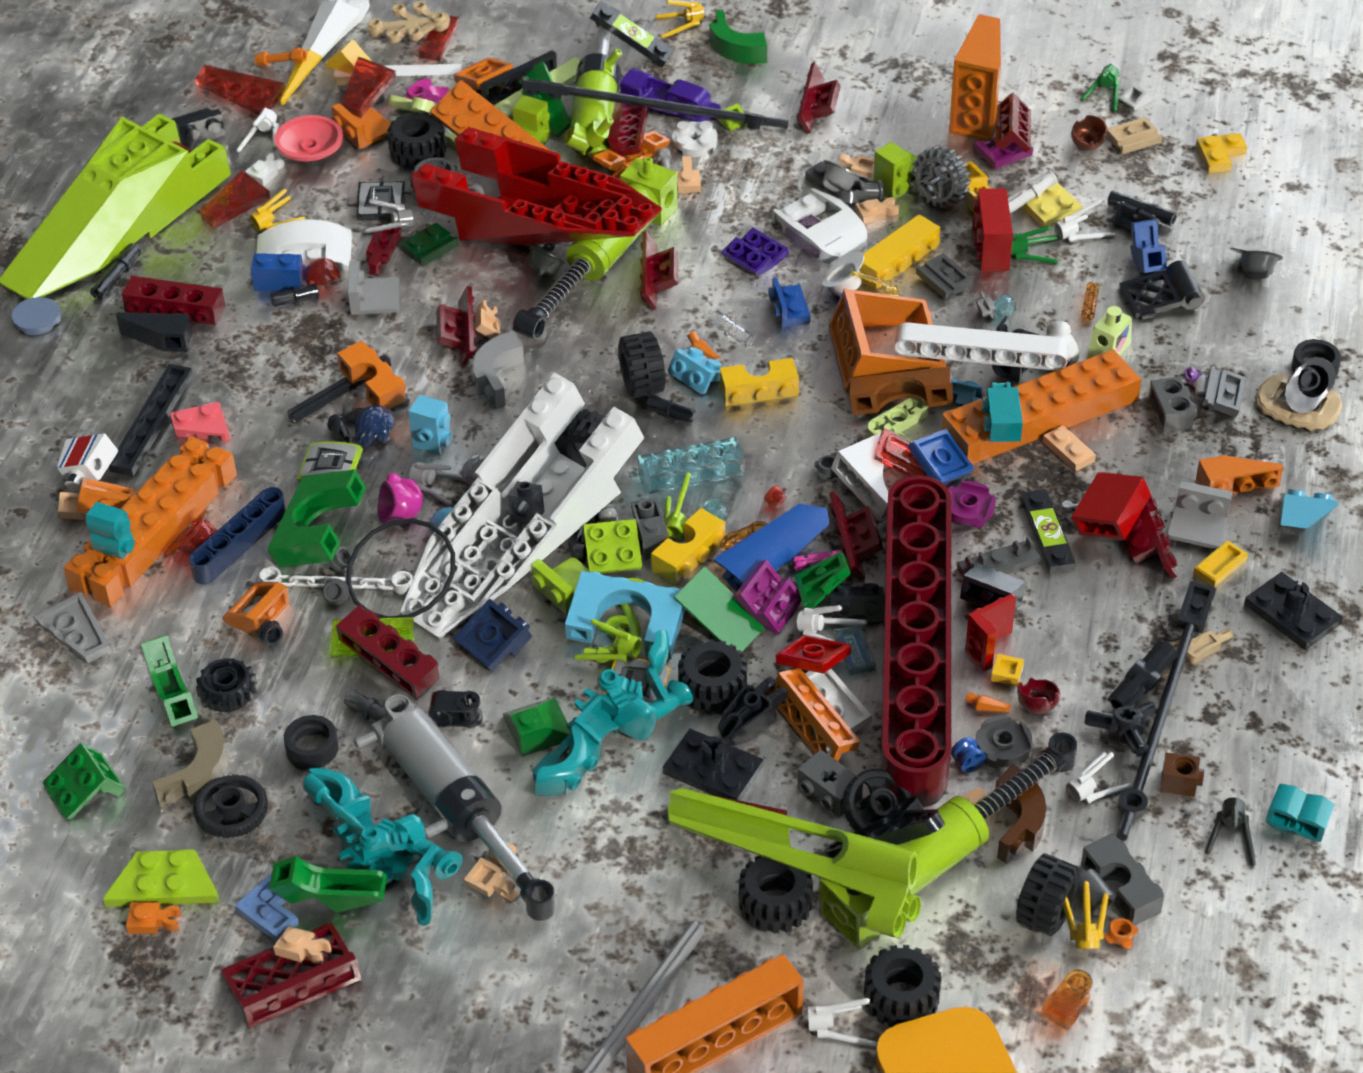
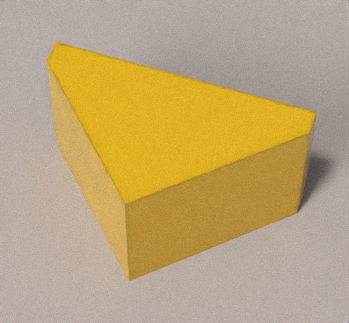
M352 40L339 49L325 63V66L363 78L374 67V63L357 43Z

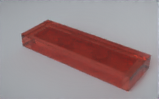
M449 16V27L446 30H431L419 51V58L441 60L460 24L459 17Z

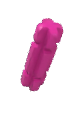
M840 549L833 550L831 554L826 551L807 554V557H804V555L793 557V567L796 572L804 571L806 568L840 551L843 554L844 552Z

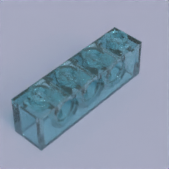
M737 436L639 455L638 475L645 494L681 488L685 475L688 472L691 474L688 486L744 476L745 456Z

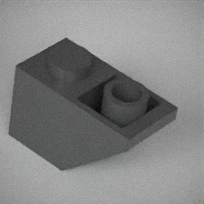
M656 497L631 502L633 519H636L640 552L643 560L651 559V553L668 538V531Z

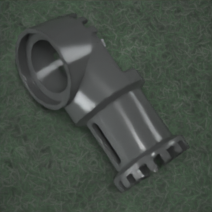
M860 180L857 181L855 190L837 191L838 199L842 200L845 204L858 203L869 198H877L878 201H881L884 196V191H882L884 190L882 188L884 185L881 180L871 183H864Z

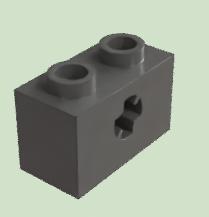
M820 750L798 768L797 787H799L803 794L811 796L819 802L826 811H831L840 818L845 814L843 810L844 791L848 783L856 775ZM863 783L855 793L854 805L863 798Z

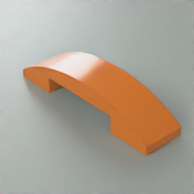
M653 130L644 134L641 153L622 157L608 149L593 155V160L610 170L617 171L624 164L628 167L636 158L644 159L645 157H651L654 159L657 157L656 153L658 150L665 149L670 144V139Z

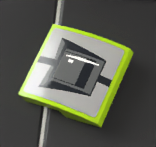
M345 442L310 443L297 480L300 483L302 477L306 475L356 470L363 448L360 445Z

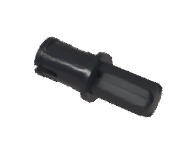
M316 283L303 287L292 286L290 290L270 294L271 304L275 307L290 303L298 305L299 302L319 298Z
M651 394L646 403L647 410L661 413L669 419L674 417L691 423L696 416V411L693 408L678 404L674 399L666 400Z

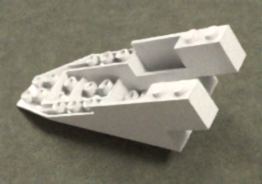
M554 372L475 471L478 478L438 527L448 536L455 551V575L447 593L430 610L410 620L441 639L474 615L489 598L493 601L512 587L531 570L533 562L538 559L542 561L617 497L621 491L613 478L644 439L635 419L613 406L579 450L587 464L586 468L559 453L554 443L585 403L574 383ZM527 481L532 484L542 485L545 512L542 516L536 513L528 524L510 521L508 494L517 482ZM436 532L429 538L400 613L402 615L411 614L427 606L442 591L450 574V552L444 539Z

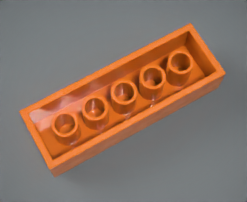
M784 954L774 959H767L761 966L750 972L739 974L733 981L723 986H717L697 1000H690L682 1008L671 1014H664L656 1022L631 1032L629 1036L625 1037L627 1072L695 1073L802 1015L804 979Z

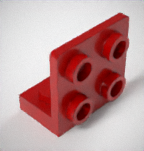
M1014 594L999 598L983 608L975 609L968 615L965 651L983 671L993 667L996 640L1012 633L1016 606Z

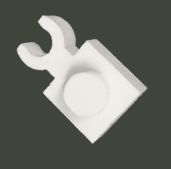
M273 152L268 154L266 161L258 160L245 171L246 179L265 186L278 175V169L284 167V157L281 156L275 160Z

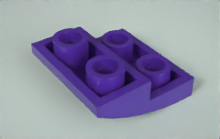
M753 227L741 239L735 237L721 251L722 256L755 276L772 269L789 254L786 246Z

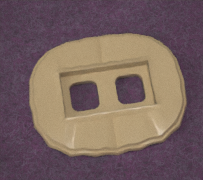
M1284 373L1268 377L1257 391L1255 396L1257 407L1262 410L1264 415H1271L1275 420L1282 421L1286 425L1293 424L1297 428L1305 427L1310 431L1315 429L1324 430L1327 426L1334 425L1343 409L1342 400L1337 392L1330 390L1318 405L1319 408L1316 412L1297 413L1292 410L1286 401L1279 399L1285 393V386L1292 376Z

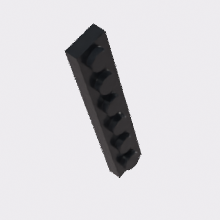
M174 364L167 366L118 447V452L109 465L110 472L134 476L193 377L192 368Z

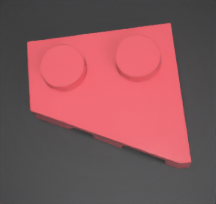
M219 402L170 413L176 437L188 438L193 436L198 439H207L208 435L221 436L222 441L230 440Z

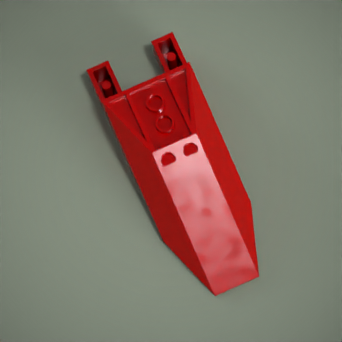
M471 127L466 128L455 138L461 169L497 180L500 191L498 198L469 190L465 175L425 163L411 175L418 206L454 217L460 241L536 245L632 237L662 211V207L617 177L561 161L560 153Z

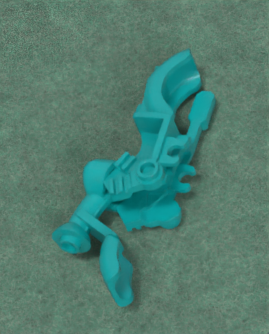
M666 630L656 632L654 644L648 652L650 666L645 671L646 680L656 700L651 703L643 700L642 682L640 681L638 683L635 680L629 681L627 678L619 676L612 669H606L600 673L597 678L598 686L606 694H597L590 689H585L583 694L588 696L590 700L588 702H581L579 699H575L574 705L582 713L578 717H573V720L567 724L571 734L566 737L553 753H547L532 771L533 779L536 782L534 796L552 797L561 794L566 795L570 790L575 791L585 773L593 771L600 760L602 740L608 733L612 731L614 734L622 732L639 741L648 739L655 729L657 720L666 716L678 706L688 705L693 702V695L686 684L671 680L666 690L659 677L666 665L669 653V637ZM570 750L569 757L560 763L562 756Z
M309 768V774L303 782V789L309 794L313 803L323 805L336 819L340 818V826L333 828V833L341 838V844L346 848L339 853V859L343 860L347 857L354 859L347 863L348 869L369 865L371 867L365 870H380L387 874L386 884H388L393 879H396V881H400V878L407 880L409 864L421 859L410 874L412 887L415 888V892L411 897V905L416 911L418 924L428 925L433 915V889L428 876L434 869L439 879L452 877L462 865V855L456 851H445L435 843L427 840L423 822L415 814L406 815L393 822L383 818L381 823L379 822L375 825L371 820L370 797L361 793L349 777L342 774L341 771L336 772L326 768Z

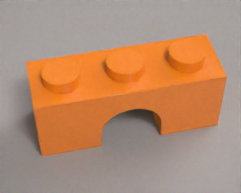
M361 340L337 353L338 370L351 384L360 380H369L365 382L366 400L371 405L383 406L389 410L405 402V382L391 371L388 363L383 362L372 347L369 348Z

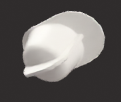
M852 251L837 259L822 281V285L829 287L833 294L840 297L844 289L856 290L861 285L859 269L864 260L863 253Z

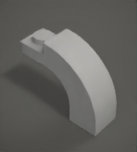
M514 330L498 335L486 342L477 352L473 362L476 393L478 396L485 394L488 401L492 400L496 409L506 406L504 387L498 375L506 369L524 364L523 345Z

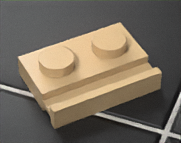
M1147 117L1108 128L1106 137L1116 148L1121 150V154L1162 143L1163 135L1158 134L1156 127Z

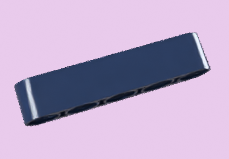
M269 487L264 489L192 552L189 562L192 576L196 583L208 584L214 581L281 521L286 511L284 495L280 488Z

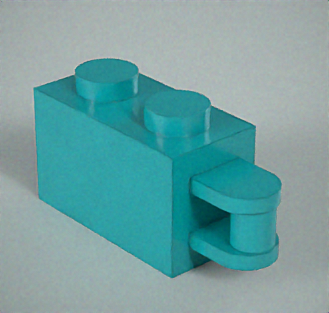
M992 382L991 388H987L986 398H982V414H987V416H984V431L989 432L990 442H1021L1023 420L1018 387H1011L1010 382Z

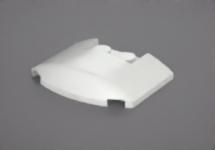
M303 219L288 221L258 234L257 253L301 254L304 273L349 270L352 231L336 223L323 220Z

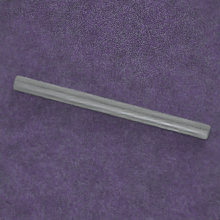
M692 921L581 1073L605 1072L626 1043L625 1037L629 1036L636 1029L704 935L705 927L703 924Z

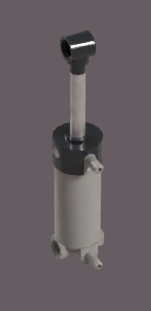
M404 695L389 697L385 702L386 717L371 724V731L354 739L356 748L361 749L376 741L383 750L387 749L432 806L436 817L439 819L437 822L425 827L426 838L429 839L446 829L456 840L461 842L471 841L480 837L521 889L520 896L526 903L528 916L537 921L551 918L556 911L553 885L547 880L534 878L494 828L501 815L502 806L500 801L485 782L475 774L425 710L415 708L412 702Z

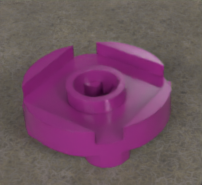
M974 481L961 482V486L953 488L952 485L948 488L952 499V522L980 528L993 516L996 499L994 495L992 496L989 493L987 486ZM968 501L973 502V505L966 504L968 503Z

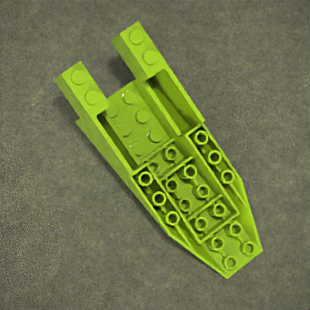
M159 113L142 127L121 117L0 277V285L27 300L33 297H44L100 271L113 261L117 255L123 253L130 243L134 244L145 234H147V237L152 238L227 179L231 173L225 147L207 139L192 152L188 153V150L181 147L176 122Z

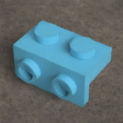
M690 347L689 349L675 350L668 373L698 393L706 394L710 382L720 381L721 363L705 357L700 349Z

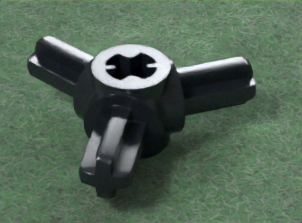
M1149 701L1137 709L1129 706L1120 707L1114 710L1113 714L1087 710L1084 722L1087 726L1110 730V735H1112L1115 741L1128 744L1132 753L1141 757L1143 753L1148 751V746L1142 737L1145 722L1156 715L1157 708L1154 702Z

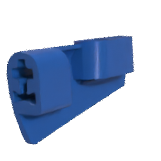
M798 504L715 557L713 561L726 570L722 577L737 592L759 561L767 560L773 569L777 571L783 565H787L793 557L797 556L829 525L827 508Z

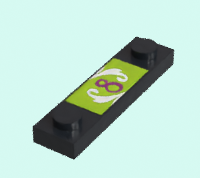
M603 1L599 3L590 16L591 20L661 67H663L674 51L667 44Z
M1047 489L1022 492L1020 500L1049 574L1074 571L1076 562Z

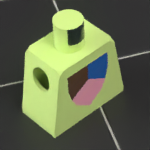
M1109 307L1105 315L1094 326L1087 359L1113 349L1121 355L1130 345L1132 318L1123 314L1119 307Z

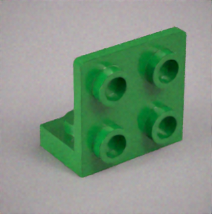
M81 742L43 781V785L63 816L68 820H71L98 791L104 794L109 792L119 797L126 790L103 753Z

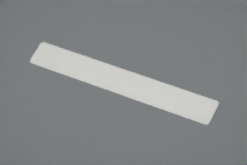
M462 65L374 66L364 77L453 75L461 70ZM335 69V77H357Z

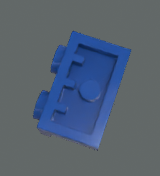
M772 278V287L768 288L770 302H774V314L776 318L779 317L782 327L811 323V315L800 284L780 287L778 279Z

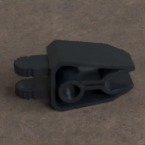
M772 677L765 679L757 687L753 685L744 686L723 712L718 725L721 737L727 736L732 746L748 742L776 722L777 713L775 709L786 699L788 690L781 686L769 697H766L777 684V681Z

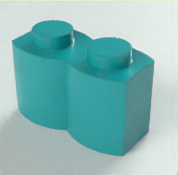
M95 502L86 514V525L89 532H91L92 548L97 552L123 560L128 553L132 552L135 545V540L130 530L128 514L125 510Z
M1279 784L1269 807L1266 822L1278 829L1294 831L1301 837L1321 842L1335 804L1322 795L1306 794L1294 785Z

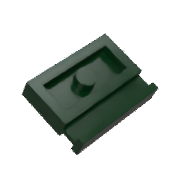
M435 222L401 242L400 249L415 262L419 261L420 265L424 266L458 246V238L456 236L452 237L448 230Z

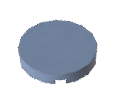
M33 297L19 303L12 311L11 317L16 330L24 331V334L41 335L51 331L56 323L57 325L61 321V311L54 300L45 297Z

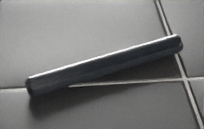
M387 355L379 357L383 362H387L390 367L392 366L391 360ZM344 377L287 411L288 418L293 423H296L368 380H360L351 384Z

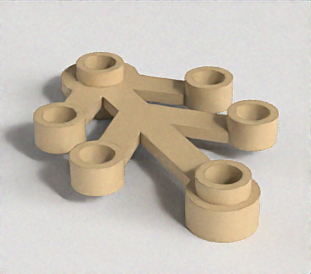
M418 1L413 4L414 13L426 17L418 18L406 11L404 4L397 3L392 6L393 14L395 17H400L404 20L383 22L379 18H374L369 21L367 28L369 35L373 38L381 37L386 33V30L392 29L387 32L390 43L399 42L407 34H409L410 40L417 41L431 30H446L449 27L450 17L443 12L434 13L426 8L424 1Z

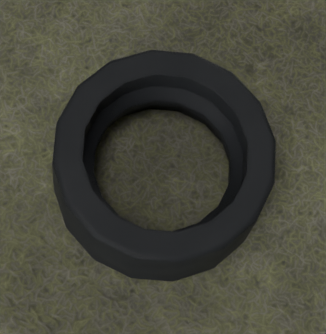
M1310 339L1299 343L1294 349L1291 366L1293 373L1305 362L1303 359L1319 357L1329 361L1335 369L1336 376L1338 375L1341 353L1332 343L1319 339Z
M302 716L289 724L284 733L286 755L291 763L300 768H320L329 764L336 757L339 749L336 727L323 716ZM309 734H319L328 738L327 742L321 747L312 750H304L295 746V743L301 737Z

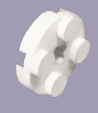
M709 121L679 122L672 134L673 148L676 151L678 148L682 151V155L702 157L708 154V150L712 148L714 150L717 147V132Z

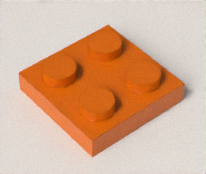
M487 57L454 73L453 76L456 83L462 80L468 86L481 90L482 83L513 69L511 63Z

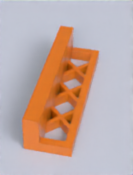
M802 669L778 672L776 677L777 684L770 692V695L781 686L788 690L786 702L782 701L777 708L814 754L820 750L827 754V744L832 750L830 756L839 762L842 753L858 750L861 741ZM796 707L799 709L801 721L797 717ZM811 726L815 730L816 739L812 736Z

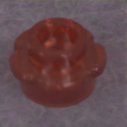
M776 484L766 493L764 500L768 503L769 508L773 506L779 508L786 501L787 496L785 493L787 489L785 487L781 488Z

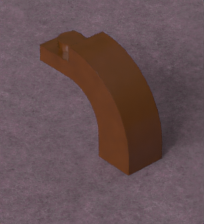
M1012 764L996 780L995 788H999L1001 783L1010 779L1012 775H1016V772L1021 771V768ZM1034 783L1033 787H1028V791H1023L1021 796L1018 795L1017 799H1012L1010 804H1006V807L1011 809L1018 818V821L999 840L997 858L1006 864L1014 855L1016 857L1019 856L1025 847L1033 852L1041 841L1046 816V800L1038 783Z

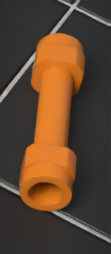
M293 48L292 52L268 54L265 51L255 54L254 59L258 67H269L270 63L285 61L302 63L307 60V52L304 48Z

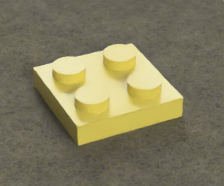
M1059 183L1046 189L1041 193L1040 197H1035L1021 206L1042 228L1054 225L1056 222L1063 220L1064 217L1072 215L1083 207Z

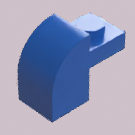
M1157 220L1132 222L1133 245H1130V249L1137 269L1143 273L1166 270L1165 245L1159 244Z

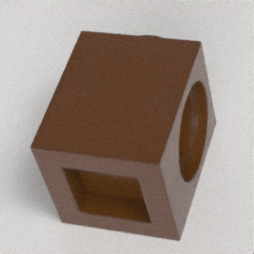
M1165 752L1160 792L1195 797L1196 788L1203 785L1204 769H1199L1200 757Z

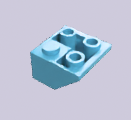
M1288 489L1287 494H1281L1279 525L1307 529L1336 508L1338 501L1332 500L1331 494L1314 493V497H1306V491Z

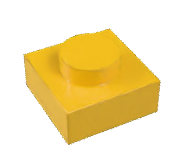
M997 654L991 681L1018 687L1024 667V659Z

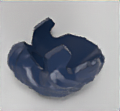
M379 405L364 408L354 418L357 444L368 447L375 440L383 444L390 441L391 436H389V433L394 428V417L391 410Z

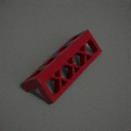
M1012 92L997 105L995 145L1002 151L1014 141L1027 153L1031 149V109Z
M616 102L612 118L614 122L610 127L608 137L613 152L622 157L641 153L649 112L648 107H630L629 104Z

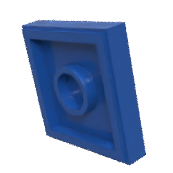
M947 429L915 440L908 445V449L928 477L935 478L943 484L969 475L975 470Z

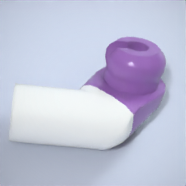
M1188 367L1183 372L1185 381L1195 388V397L1198 400H1203L1207 377L1194 367Z

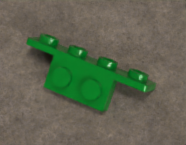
M540 62L527 76H524V78L553 82L544 62ZM525 89L522 90V95L547 102L550 114L549 127L553 136L558 138L570 127L571 120L561 99L548 97V93L539 92V95L526 94Z

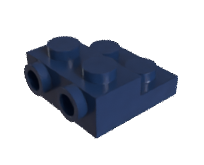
M489 598L453 639L493 672L509 653L515 656L532 638V635L528 631L530 625L519 616L516 619L511 616L513 612L504 603L500 602L497 605Z

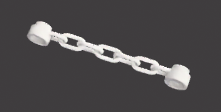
M273 566L262 569L259 574L260 582H279L287 587L323 588L328 580L334 578L346 582L345 577L282 575L280 570ZM399 571L393 574L392 578L351 577V581H359V585H352L353 589L394 590L399 595H407L413 577L407 571ZM282 578L289 579V583L282 582ZM297 579L306 580V583H298ZM315 580H324V584H316ZM368 582H377L376 585H367ZM385 582H392V586H385Z

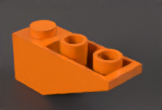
M1222 455L1199 460L1196 479L1199 485L1230 491L1233 494L1246 493L1280 486L1284 467L1279 463Z

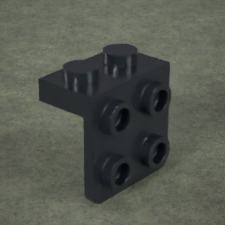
M204 108L171 119L176 122L180 143L183 148L192 147L207 139L214 140L225 135L222 113L219 109L211 111L209 108Z

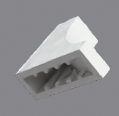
M883 432L838 451L831 466L835 474L866 507H870L873 515L879 521L887 518L888 490L883 480V471L891 466L899 450Z

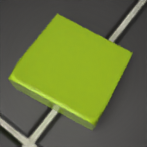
M739 103L724 109L743 113ZM717 118L729 132L747 124Z

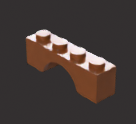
M950 367L852 377L850 378V400L853 415L878 413L887 403L902 398L921 400L928 407L953 405Z

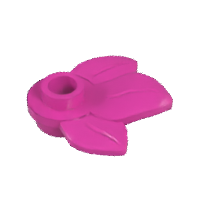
M429 78L422 79L407 89L406 98L413 100V97H418L438 103L448 93V87L431 86Z

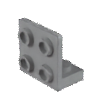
M349 261L348 297L351 315L399 312V277L365 279V272L360 270L359 261Z
M1181 481L1175 510L1167 534L1168 538L1212 549L1220 547L1233 492Z

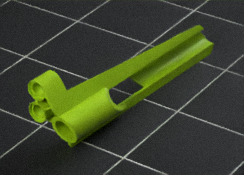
M685 788L669 792V825L733 845L873 897L874 900L867 916V929L899 938L905 930L906 921L914 922L918 918L921 910V898L913 895V888L918 874L920 851ZM789 828L842 842V850L836 857L828 858L792 848Z

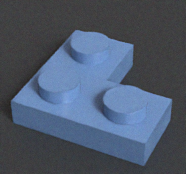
M269 874L234 906L237 914L277 942L288 926L295 928L299 923L298 918L282 906L287 900L269 889L271 874Z

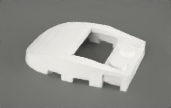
M812 188L810 194L780 210L774 209L772 212V222L774 224L779 222L782 225V233L786 237L790 236L795 241L794 245L800 250L805 247L811 251V256L820 261L834 263L846 253L864 251L868 245L866 227L854 211L842 200ZM827 210L837 212L808 229L802 226V224Z

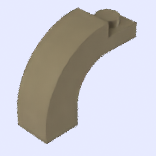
M217 719L190 729L197 754L186 768L152 781L156 800L160 807L174 803L184 797H187L190 804H193L197 793L203 786H206L211 780L214 781L215 778L224 776L227 769L228 755L223 732Z

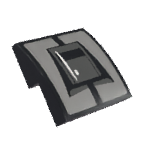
M405 181L359 182L356 210L357 221L391 220V212H395L396 209L370 204L369 200L405 204Z

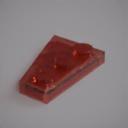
M358 56L341 105L351 114L361 118L396 78V70Z
M241 170L200 210L201 218L215 229L270 199V191Z

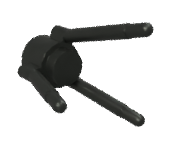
M1231 797L1224 800L1222 811L1217 812L1216 822L1205 853H1211L1223 822L1230 828H1237L1242 825L1250 865L1254 867L1256 866V860L1249 828V816L1245 814L1246 804L1242 799Z

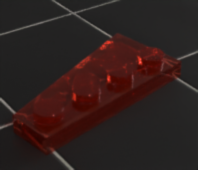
M204 65L195 79L198 87L257 115L264 108L272 110L285 90L284 82Z

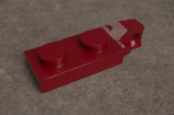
M402 227L374 232L366 250L369 275L378 276L382 264H388L402 234Z

